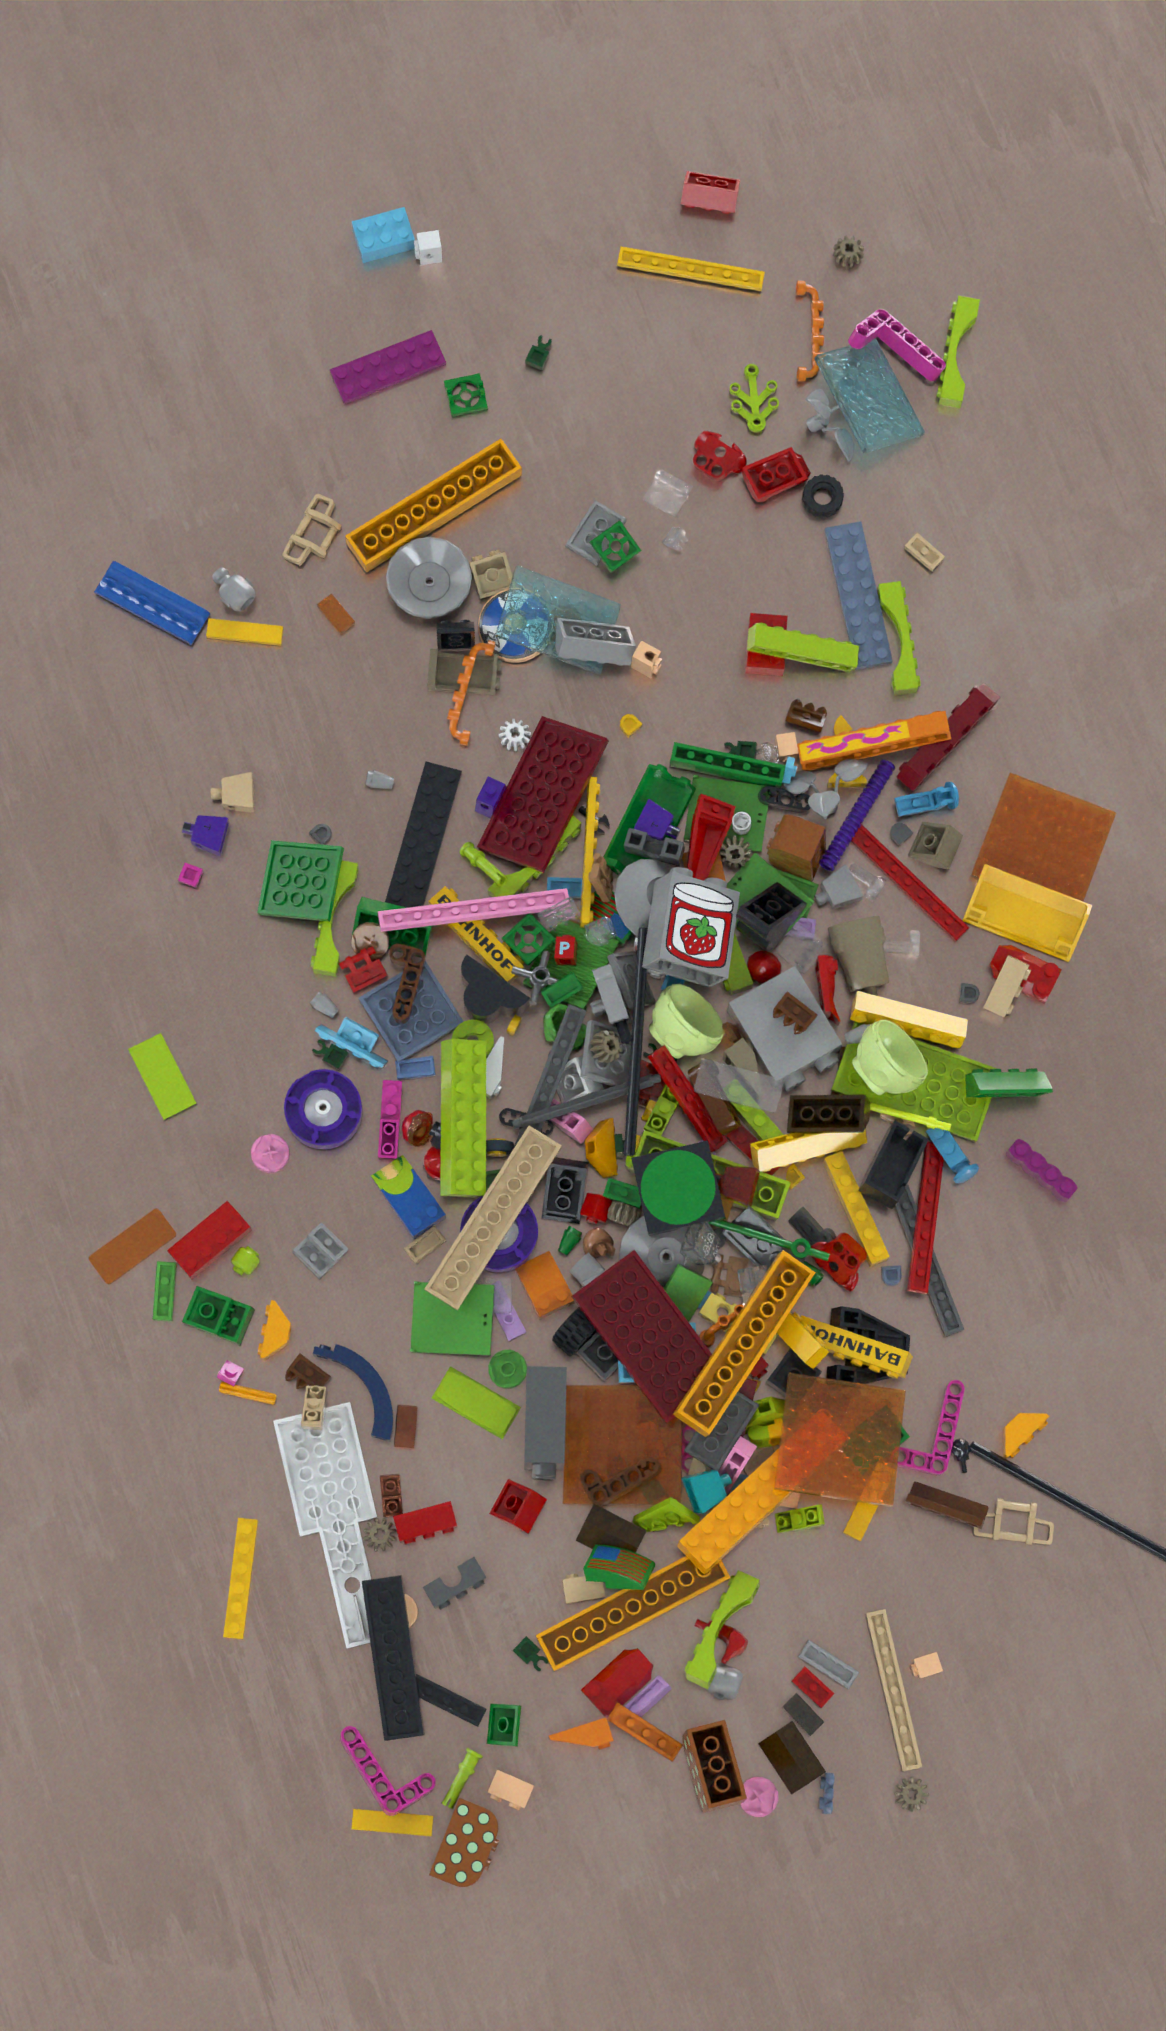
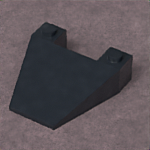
M844 1306L831 1308L830 1325L909 1352L910 1335L861 1309ZM846 1358L845 1366H827L826 1386L848 1388L892 1377H889L887 1372L880 1370V1373L874 1372L869 1369V1366L864 1364L862 1366L852 1364L851 1360Z

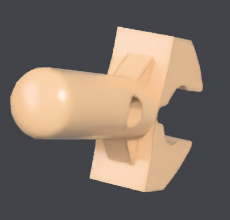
M880 1113V1118L891 1124L896 1120L903 1125L907 1124L915 1128V1124L912 1121Z

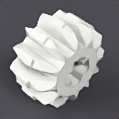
M512 719V724L506 721V727H500L502 733L499 734V738L502 739V745L507 744V750H510L512 746L514 751L518 750V746L524 749V743H529L530 740L527 737L531 736V732L527 731L529 729L528 725L522 726V720L517 724L516 720ZM514 732L518 733V737H517V736H516V738L512 737V733H513V735H514Z

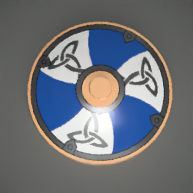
M520 588L507 589L495 594L485 603L478 619V632L482 643H488V640L496 642L493 656L498 654V659L505 662H524L536 657L546 648L553 632V619L545 601L534 592Z

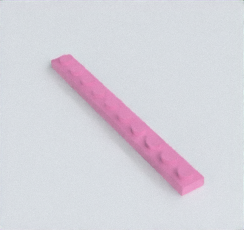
M565 888L378 911L380 930L384 932L570 909L568 890Z

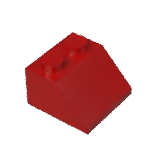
M508 1479L489 1514L529 1534L547 1499L536 1491Z

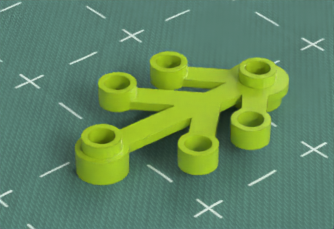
M748 364L744 369V376L749 380L750 396L741 390V386L738 383H732L729 391L732 395H736L750 406L752 414L742 407V402L739 400L732 402L731 410L740 414L748 421L747 426L751 431L760 432L765 428V419L779 406V400L772 397L768 401V406L759 414V406L771 393L777 390V382L774 380L768 381L766 388L758 396L756 378L759 375V368L755 364ZM753 368L755 372L751 373L749 369ZM773 384L775 388L771 389L769 385ZM737 387L738 390L733 391L732 388ZM776 402L777 405L772 406L770 403ZM738 404L740 408L736 409L733 405ZM758 420L760 424L756 425L753 421Z

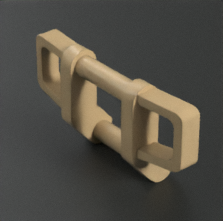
M320 494L315 495L308 508H306L305 516L294 535H291L282 554L285 560L300 566L304 563L310 552L325 558L326 550L336 532H339L342 527L341 524L330 517L335 507L332 499ZM319 501L329 504L325 514L314 510ZM311 519L330 527L320 547L311 541L301 538ZM294 544L305 548L299 558L289 556Z
M997 1498L995 1512L987 1513L986 1517H994L992 1534L980 1533L978 1528L974 1527L973 1535L992 1538V1540L996 1541L1004 1539L1025 1542V1544L1032 1545V1543L1050 1545L1053 1542L1054 1524L1035 1518L1037 1503L1025 1504ZM1003 1509L1028 1512L1026 1534L1000 1531ZM1034 1522L1049 1527L1047 1541L1033 1539Z

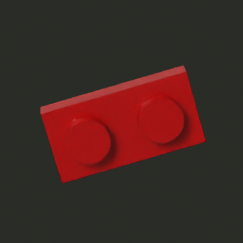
M805 1666L791 1681L819 1708H822L835 1694Z

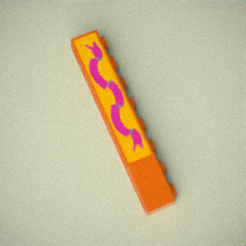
M934 711L928 715H916L910 719H898L892 723H880L874 727H863L852 732H841L834 736H823L816 740H805L802 743H798L797 747L802 769L810 771L837 765L846 759L859 760L951 739L946 711Z

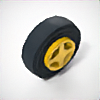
M493 1138L486 1140L487 1156L503 1157L511 1154L514 1149V1143L506 1139Z

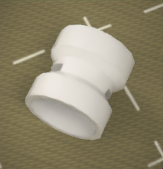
M738 812L733 816L732 828L735 833L744 835L750 831L751 817L746 812Z

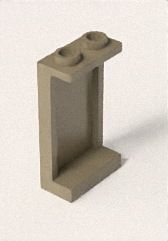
M430 648L428 690L459 691L461 684H457L459 674L464 673L465 666H462L465 654L438 653V649ZM494 654L493 657L476 656L466 693L495 695L496 689L500 688V678H497V671H501L502 660H498V654Z

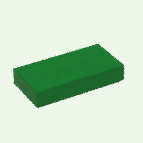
M571 972L540 992L549 1007L552 1008L582 990L583 986L575 973Z

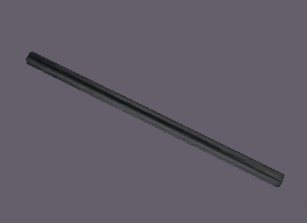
M645 927L638 929L624 1141L625 1156H635L647 980V969L642 967L648 928Z
M975 1441L970 1444L971 1453L1166 1561V1548Z

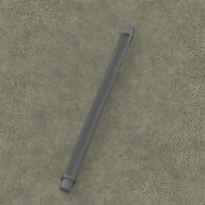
M659 1073L641 1077L639 1090L661 1082ZM628 1082L521 1116L519 1119L512 1121L514 1129L525 1128L628 1094Z

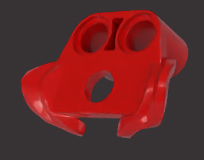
M703 431L694 443V447L697 450L693 457L695 467L715 481L723 480L731 472L740 473L742 467L747 464V458L735 443L732 444L731 448L719 439L722 435L718 433ZM718 447L725 448L726 453L723 457L716 456L715 450ZM701 457L707 459L706 464L703 466L697 464L698 459ZM720 467L722 468V473L714 475L713 469Z
M840 1233L834 1240L828 1243L817 1242L811 1246V1248L830 1253L828 1261L811 1257L819 1267L825 1269L833 1277L837 1284L851 1292L858 1283V1269L867 1258L865 1249L848 1233ZM830 1262H836L839 1267L838 1270L831 1269Z

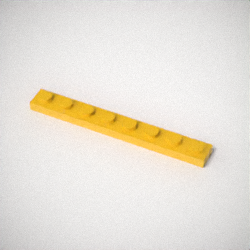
M620 246L617 262L619 267L762 291L765 274L764 271Z
M591 777L587 785L580 928H587L589 922L593 921V911H590V904L594 903V893L591 892L593 884L589 881V872H591L594 864L593 849L597 848V838H594V831L598 830V820H595V813L599 811V802H596V795L600 793V784L597 783V777Z

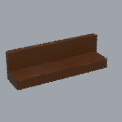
M916 1481L913 1483L911 1492L906 1498V1503L979 1529H982L989 1509L987 1505Z

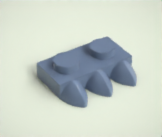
M824 1773V1777L820 1778V1789H823V1797H819V1809H822V1814H832L834 1773Z

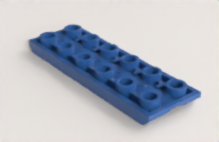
M116 561L111 563L94 591L95 594L190 645L193 644L210 616V612Z

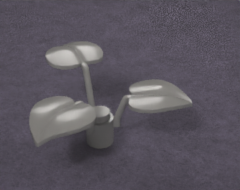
M841 379L838 382V392L843 401L832 409L828 407L829 400L821 389H816L807 396L805 400L818 413V415L807 419V426L811 432L821 429L822 432L836 431V441L847 462H849L854 453V442L851 435L844 428L827 427L830 413L845 404L850 409L857 406L855 390L846 379Z
M846 759L838 763L835 767V773L838 776L836 777L834 791H822L820 793L815 784H813L816 780L815 774L805 770L797 771L795 777H791L790 784H783L789 792L794 794L804 793L812 787L815 793L809 797L808 804L816 814L827 819L829 814L836 812L838 809L837 805L840 802L838 794L839 780L842 779L845 782L857 779L867 769L868 763L857 759Z

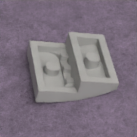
M320 1223L307 1235V1238L293 1249L292 1253L320 1279L349 1249L324 1224Z

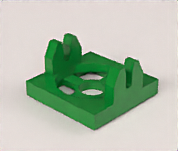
M480 373L444 381L452 417L488 410L485 389ZM466 382L474 384L478 390L471 391L467 389ZM460 384L461 391L459 394L452 395L453 389ZM463 392L471 394L469 400H463L460 396ZM480 396L478 402L471 406L470 402L473 397ZM460 400L462 403H465L466 408L458 406L454 401Z
M620 520L589 542L610 572H613L642 551ZM610 533H620L624 537L614 539ZM606 537L609 541L608 548L602 551V541ZM613 541H618L621 544L619 551L611 549ZM628 541L629 551L628 554L625 555V553L623 552V544ZM611 553L618 554L621 560H611L606 556Z
M531 913L527 914L502 937V940L510 947L512 954L515 953L527 966L556 941ZM530 925L535 929L533 931H525L522 927ZM516 932L521 935V942L517 946L514 941ZM539 933L543 937L541 946L536 942V936ZM532 934L534 941L530 944L525 943L523 940L524 935ZM525 946H532L536 951L525 953L521 950Z

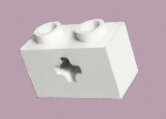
M439 230L417 233V240H414V251L416 259L420 260V265L442 262Z

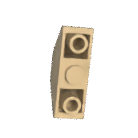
M306 1386L301 1420L302 1429H323L326 1387Z

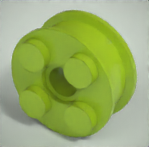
M467 1020L460 1023L455 1028L452 1039L469 1040L470 1038H476L479 1041H486L487 1059L494 1048V1036L491 1029L479 1020Z

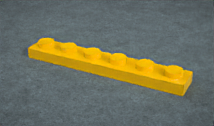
M238 1518L224 1638L244 1639L258 1520Z

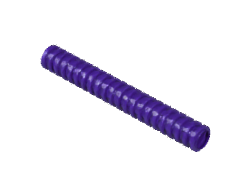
M882 759L880 764H878L877 769H875L874 774H872L868 781L869 783L866 784V788L862 790L863 792L859 795L860 797H858L854 807L851 808V812L848 813V816L842 823L843 826L839 828V831L836 833L837 835L833 838L834 840L831 841V845L828 846V850L825 851L822 859H820L819 864L825 870L833 871L835 869L834 866L838 864L837 861L841 859L840 857L846 851V847L849 846L852 837L855 836L858 828H860V823H863L864 818L867 816L866 814L872 808V804L875 803L884 785L889 780V776L892 775V771L895 770L892 762Z

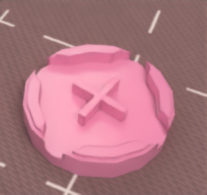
M275 1134L259 1137L251 1148V1159L254 1165L259 1170L267 1173L283 1169L290 1157L286 1141Z
M753 1777L744 1782L743 1785L747 1799L744 1803L740 1804L741 1808L753 1817H764L770 1814L778 1803V1791L775 1785L764 1777Z

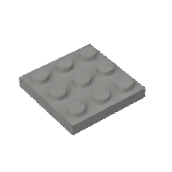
M594 1020L587 1021L580 1077L610 1086L628 1082L631 1042L627 1045L621 1044L619 1046L622 1052L619 1053L618 1059L610 1063L598 1062V1058H593L594 1052L590 1051L593 1046L589 1042L593 1040V1035L602 1030L614 1031V1036H619L616 1027Z

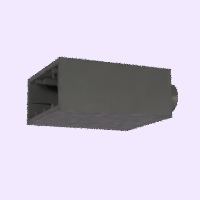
M527 1366L524 1470H532V1479L556 1480V1470L564 1471L567 1367Z

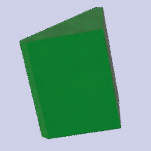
M490 1704L487 1744L518 1747L520 1705Z

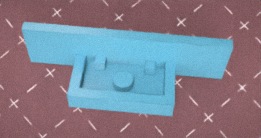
M348 1017L344 1018L338 1032L322 1024L315 1029V1032L319 1033L321 1038L332 1040L336 1043V1046L352 1051V1054L358 1058H365L374 1067L382 1068L388 1062V1060L372 1052L379 1034Z

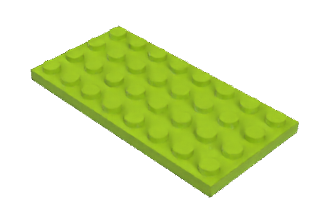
M854 1021L851 1030L861 1026L864 1023H858ZM911 1038L922 1053L927 1064L928 1074L926 1079L916 1089L907 1093L894 1094L885 1092L882 1095H877L868 1087L852 1063L853 1059L857 1056L859 1043L846 1044L831 1091L841 1095H866L871 1103L927 1118L929 1116L935 1117L939 1121L952 1124L951 1134L977 1142L992 1097L966 1098L965 1075L972 1073L973 1069H983V1072H990V1069L997 1068Z

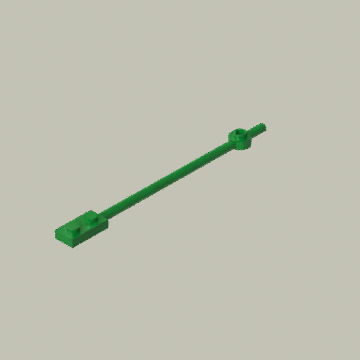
M608 1178L603 1193L604 1197L636 1208L641 1207L637 1186ZM725 1220L708 1223L791 1249L792 1254L799 1259L810 1255L828 1261L830 1253L811 1248L809 1242L803 1238L791 1242ZM799 1246H803L805 1250L803 1252H798L797 1248Z

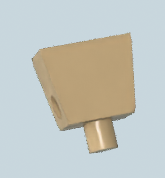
M252 772L222 778V788H211V800L222 799L224 809L254 812Z

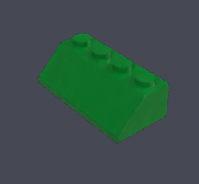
M361 897L356 910L352 935L354 930L363 923L374 922L379 924L378 911L406 907ZM434 925L387 931L389 935L388 949L394 944H402L422 950L426 957Z
M1037 1068L1026 1069V1072H1020L1019 1069H1008V1072H1001V1069H990V1072H983V1069H973L972 1073L965 1075L966 1098L1039 1097L1053 1093V1088L1045 1072H1038Z

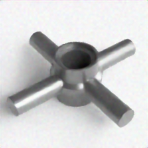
M543 951L539 966L532 971L513 966L511 971L512 974L529 978L530 985L533 987L529 1001L532 1005L537 1004L540 989L559 980L550 977V972L546 968L550 956L548 951ZM536 976H541L544 980H539Z

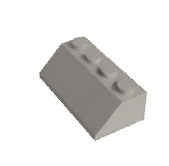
M557 618L555 648L558 657L579 659L581 661H597L599 663H614L619 666L631 665L636 645L629 627Z

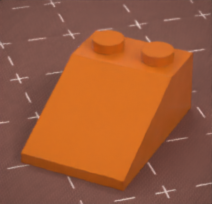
M550 1251L526 1261L515 1269L539 1320L575 1303L571 1297L572 1293Z
M606 1717L548 1736L550 1741L593 1748L598 1746L599 1750L610 1747V1742L614 1741Z

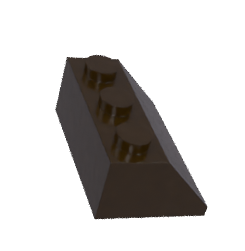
M593 1504L576 1541L591 1549L597 1544L619 1547L636 1553L647 1530Z
M790 1721L758 1743L791 1795L826 1772L793 1721Z

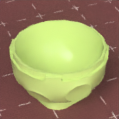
M672 984L659 995L653 1009V1022L649 1025V1031L661 1046H666L674 1058L680 1059L685 1055L697 1056L706 1054L717 1047L723 1039L725 1028L719 1014L702 995L682 984Z
M888 1020L874 1022L866 1028L857 1048V1056L853 1059L852 1063L858 1074L877 1095H882L885 1092L894 1094L913 1091L924 1082L928 1074L927 1064L914 1041L904 1030Z

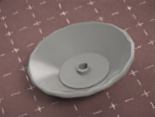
M424 537L413 539L397 550L389 561L386 581L388 592L398 607L410 615L429 619L445 616L459 608L469 594L472 575L470 564L458 547L444 539ZM430 579L433 582L431 584H427L426 581Z
M640 859L626 866L617 879L614 893L617 912L624 925L637 937L639 928H648L655 881L668 874L672 869L670 865L655 859Z
M642 1216L630 1225L622 1238L619 1260L635 1250L664 1288L678 1264L702 1275L706 1261V1254L704 1252L706 1248L704 1247V1239H702V1235L695 1225L649 1236L645 1217ZM664 1253H668L669 1255L668 1259L664 1260L662 1257Z

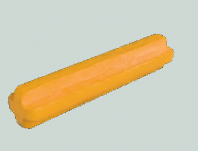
M221 1382L219 1386V1392L272 1405L275 1404L277 1395L239 1385L232 1386L226 1382Z

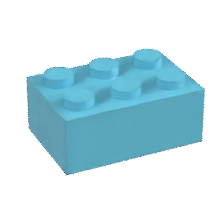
M405 207L352 221V231L363 263L415 248V238Z

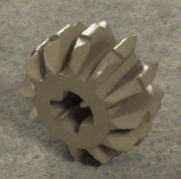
M846 235L844 240L839 238L837 244L834 245L833 249L835 251L833 256L837 258V263L843 262V267L846 264H849L850 267H853L854 263L858 265L860 259L864 256V246L860 245V240L854 241V236L848 239Z
M733 836V841L730 838H726V843H722L721 848L723 850H720L719 854L724 856L722 862L728 860V867L734 863V867L738 868L739 863L745 866V860L750 861L751 857L748 854L752 853V849H748L749 842L743 844V837L740 838V841H737V836ZM735 849L739 850L737 855L733 854Z
M602 1030L593 1035V1040L589 1042L593 1046L590 1051L594 1052L593 1058H598V1062L610 1063L619 1058V1053L622 1052L619 1046L622 1043L618 1042L619 1036H614V1031Z
M613 1201L608 1209L607 1217L616 1223L630 1227L631 1224L641 1218V1212L630 1205Z
M375 1518L376 1525L373 1526L371 1522H368L367 1524L371 1527V1530L365 1528L364 1532L370 1535L363 1538L364 1540L371 1539L367 1544L368 1547L375 1543L374 1551L378 1550L379 1545H381L382 1551H386L384 1544L391 1548L393 1545L389 1542V1539L396 1541L397 1538L390 1534L397 1531L396 1529L389 1530L393 1525L392 1522L385 1526L386 1518L382 1519L381 1524H379L378 1518ZM379 1529L386 1533L381 1540L378 1537L375 1538Z
M910 1777V1784L906 1778L902 1779L905 1786L897 1784V1788L901 1789V1792L897 1791L894 1793L896 1796L901 1795V1798L897 1799L896 1802L901 1803L904 1801L902 1809H906L909 1804L910 1812H913L914 1804L920 1810L921 1805L919 1802L927 1804V1801L922 1799V1797L929 1796V1793L922 1792V1790L927 1788V1785L919 1787L922 1782L921 1779H918L914 1784V1777ZM910 1788L911 1791H916L914 1800L907 1797Z

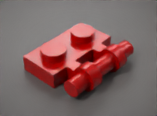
M373 946L368 949L364 948L360 950V953L352 957L348 956L339 963L342 970L347 967L351 970V972L345 974V977L353 993L388 976L379 958L371 960L370 956L376 953ZM364 959L366 964L356 968L355 963Z

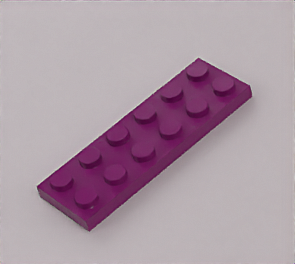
M430 330L329 370L342 402L346 404L446 365V360L433 331Z

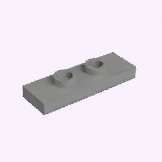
M810 1640L807 1641L798 1656L848 1690L859 1674L857 1670Z

